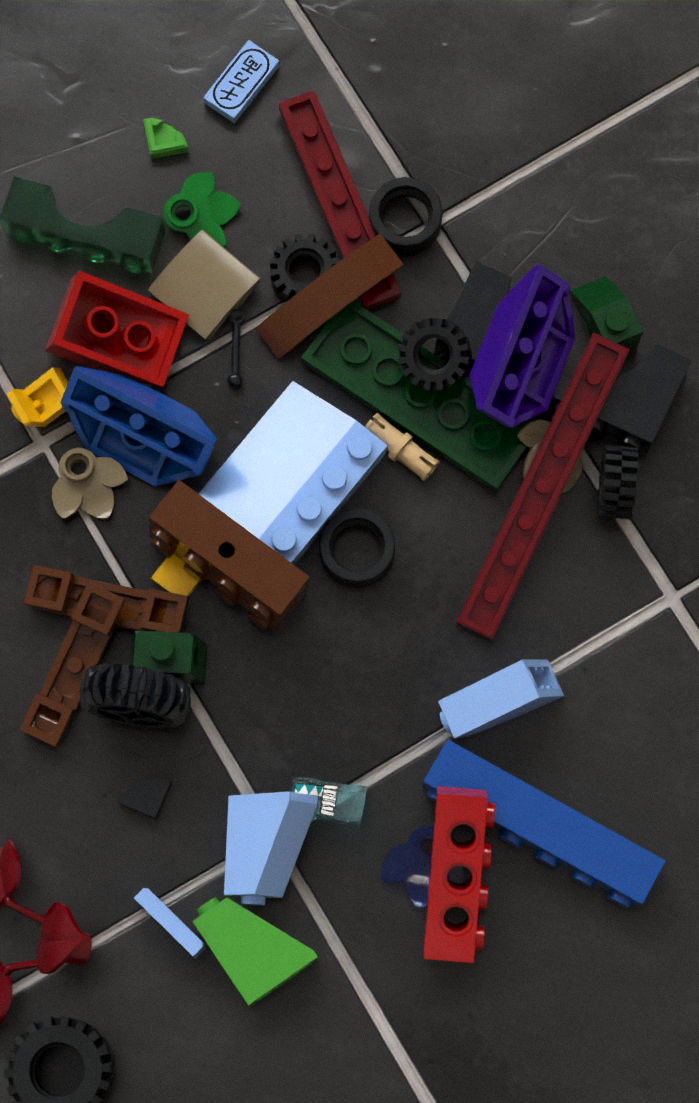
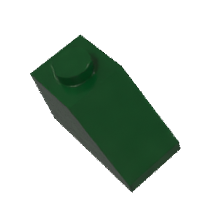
M607 276L570 290L573 301L590 336L594 332L628 349L638 346L643 330L627 297Z

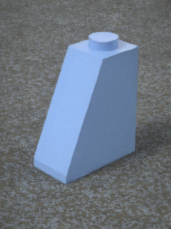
M522 659L439 700L438 702L442 709L440 719L446 731L452 734L454 738H466L564 697V694L548 659Z
M289 791L231 795L228 797L224 895L241 897L240 904L248 906H265L266 898H283L317 807L318 796Z

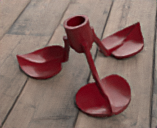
M9 838L0 848V908L5 903L7 907L42 924V937L39 940L40 945L36 960L7 964L4 968L0 961V1025L6 1017L12 1001L10 975L13 972L38 967L42 974L49 975L64 963L82 966L87 962L92 946L90 934L81 931L74 920L71 910L65 903L55 902L43 917L14 900L12 894L20 884L21 865L14 841Z

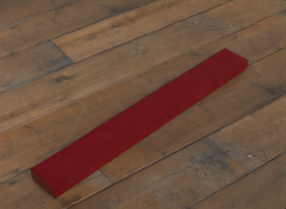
M593 332L456 621L457 624L493 640L630 349Z

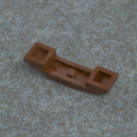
M380 233L316 278L255 329L278 360H280L308 339L322 325L371 288L374 289L403 267L404 264Z
M33 565L24 599V604L71 618L87 582H90L125 598L115 628L131 631L181 633L189 601L188 596L150 588L148 591L76 577L71 572Z
M87 582L71 617L73 622L40 693H36L19 728L20 731L55 747L58 746L80 706L79 690L85 671L91 666L100 665L118 622L125 598Z

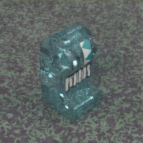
M293 777L290 792L318 796L317 807L313 815L314 819L361 827L367 786L346 785L306 777Z

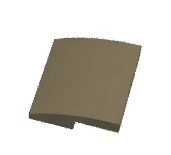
M201 230L167 265L148 291L163 304L189 314L186 323L204 339L210 340L233 309H239L262 279L207 232Z

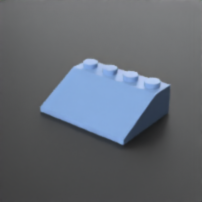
M292 381L200 491L199 495L295 565L318 538L328 521L340 511L382 460L388 445L358 421Z

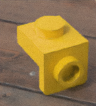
M52 367L24 390L12 389L7 393L12 403L11 410L19 422L30 427H46L65 412L60 402L68 380L61 368Z

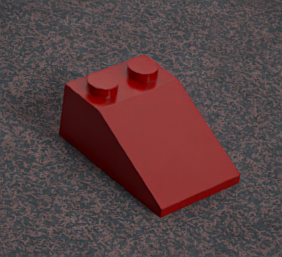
M78 271L70 280L45 352L81 366L127 375L138 382L163 388L189 314Z

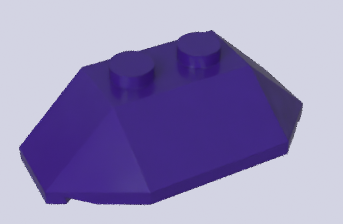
M540 264L535 265L498 303L469 375L477 410L508 428H513L521 422L548 410L575 341L573 312L568 295H571L570 283Z

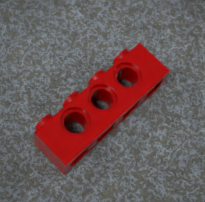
M437 786L423 948L424 959L474 963L475 950L483 951L485 927L477 925L478 909L486 910L488 885L481 884L482 868L490 869L492 844L484 843L485 827L493 828L495 817V803L488 802L487 790ZM461 824L471 826L475 831L473 838L467 842L456 841L451 835L452 830L456 826ZM455 866H464L471 871V876L463 883H456L448 877V873ZM452 907L463 908L468 914L463 922L457 924L449 922L444 915Z

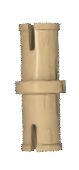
M376 413L372 418L374 421L370 419L365 428L388 445L386 449L389 453L388 458L393 462L399 460L419 476L423 482L429 478L428 474L431 475L435 471L440 461L434 459L415 444L412 435L408 432L405 434L401 433L382 418L379 413Z

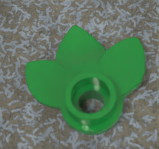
M212 172L195 173L185 180L179 194L168 199L164 206V219L167 225L174 231L186 232L190 240L201 230H204L224 247L227 243L221 226L234 218L241 204L230 194L214 191L215 184ZM187 207L191 211L190 217L186 220L178 219L176 217L177 209Z

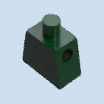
M135 631L131 640L129 665L160 670L164 674H172L175 678H180L186 684L205 685L208 645L192 633Z

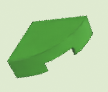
M143 119L151 159L189 152L187 142L180 131L160 119Z

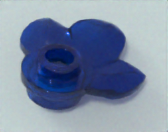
M423 826L416 829L411 834L408 843L393 847L387 854L381 871L382 880L385 882L404 881L408 897L418 909L427 906L431 854H424L420 849V844L427 839L433 841L434 826ZM453 867L449 871L448 877L453 882L463 883L464 867Z

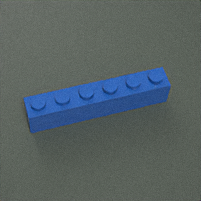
M448 739L423 781L422 787L428 790L426 797L435 803L437 786L487 790L488 802L495 803L493 827L500 830L498 835L500 839L517 848H520L522 843L537 851L534 857L552 868H556L558 863L573 871L570 876L573 880L590 889L595 884L609 891L607 896L609 900L626 909H629L631 904L636 907L643 905L666 861Z

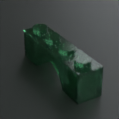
M15 176L13 177L0 215L4 231L10 238L16 241L28 243L31 239L44 243L47 248L56 252L66 253L68 249L82 253L81 255L85 259L92 262L103 263L104 260L119 263V267L132 273H141V270L153 272L166 232L162 216L125 207L114 219L101 225L82 226L75 224L63 217L57 210L56 199L51 186Z

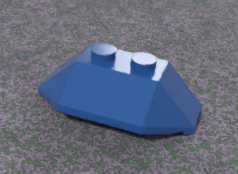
M76 366L73 369L60 402L65 412H68L72 424L87 450L98 457H111L122 465L125 471L155 487L189 477L200 476L217 441V438L194 410L123 374Z

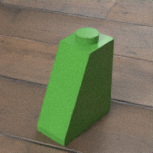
M217 897L212 898L196 910L199 917L192 921L250 1007L318 960L314 950L229 898H225L221 902Z

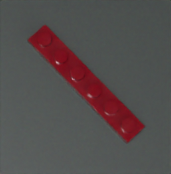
M311 90L279 102V111L340 255L344 259L374 238L376 233L371 227L368 214L315 90ZM392 274L374 289L371 288L359 297L362 307L371 310L400 299L401 292L394 275Z

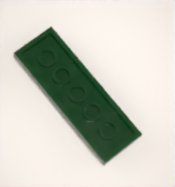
M355 301L330 319L303 354L301 362L406 433L408 432L415 439L494 492H497L528 448L517 437L518 432L526 424L534 420L530 418L513 428H508L477 410L471 380L465 374L460 381L445 389L426 390L420 386H415L408 377L404 376L402 373L403 368L399 365L397 359L400 358L399 351L397 350L398 345L402 342L403 338L401 337L403 333ZM421 347L420 359L427 368L438 370L447 364V362L429 350Z

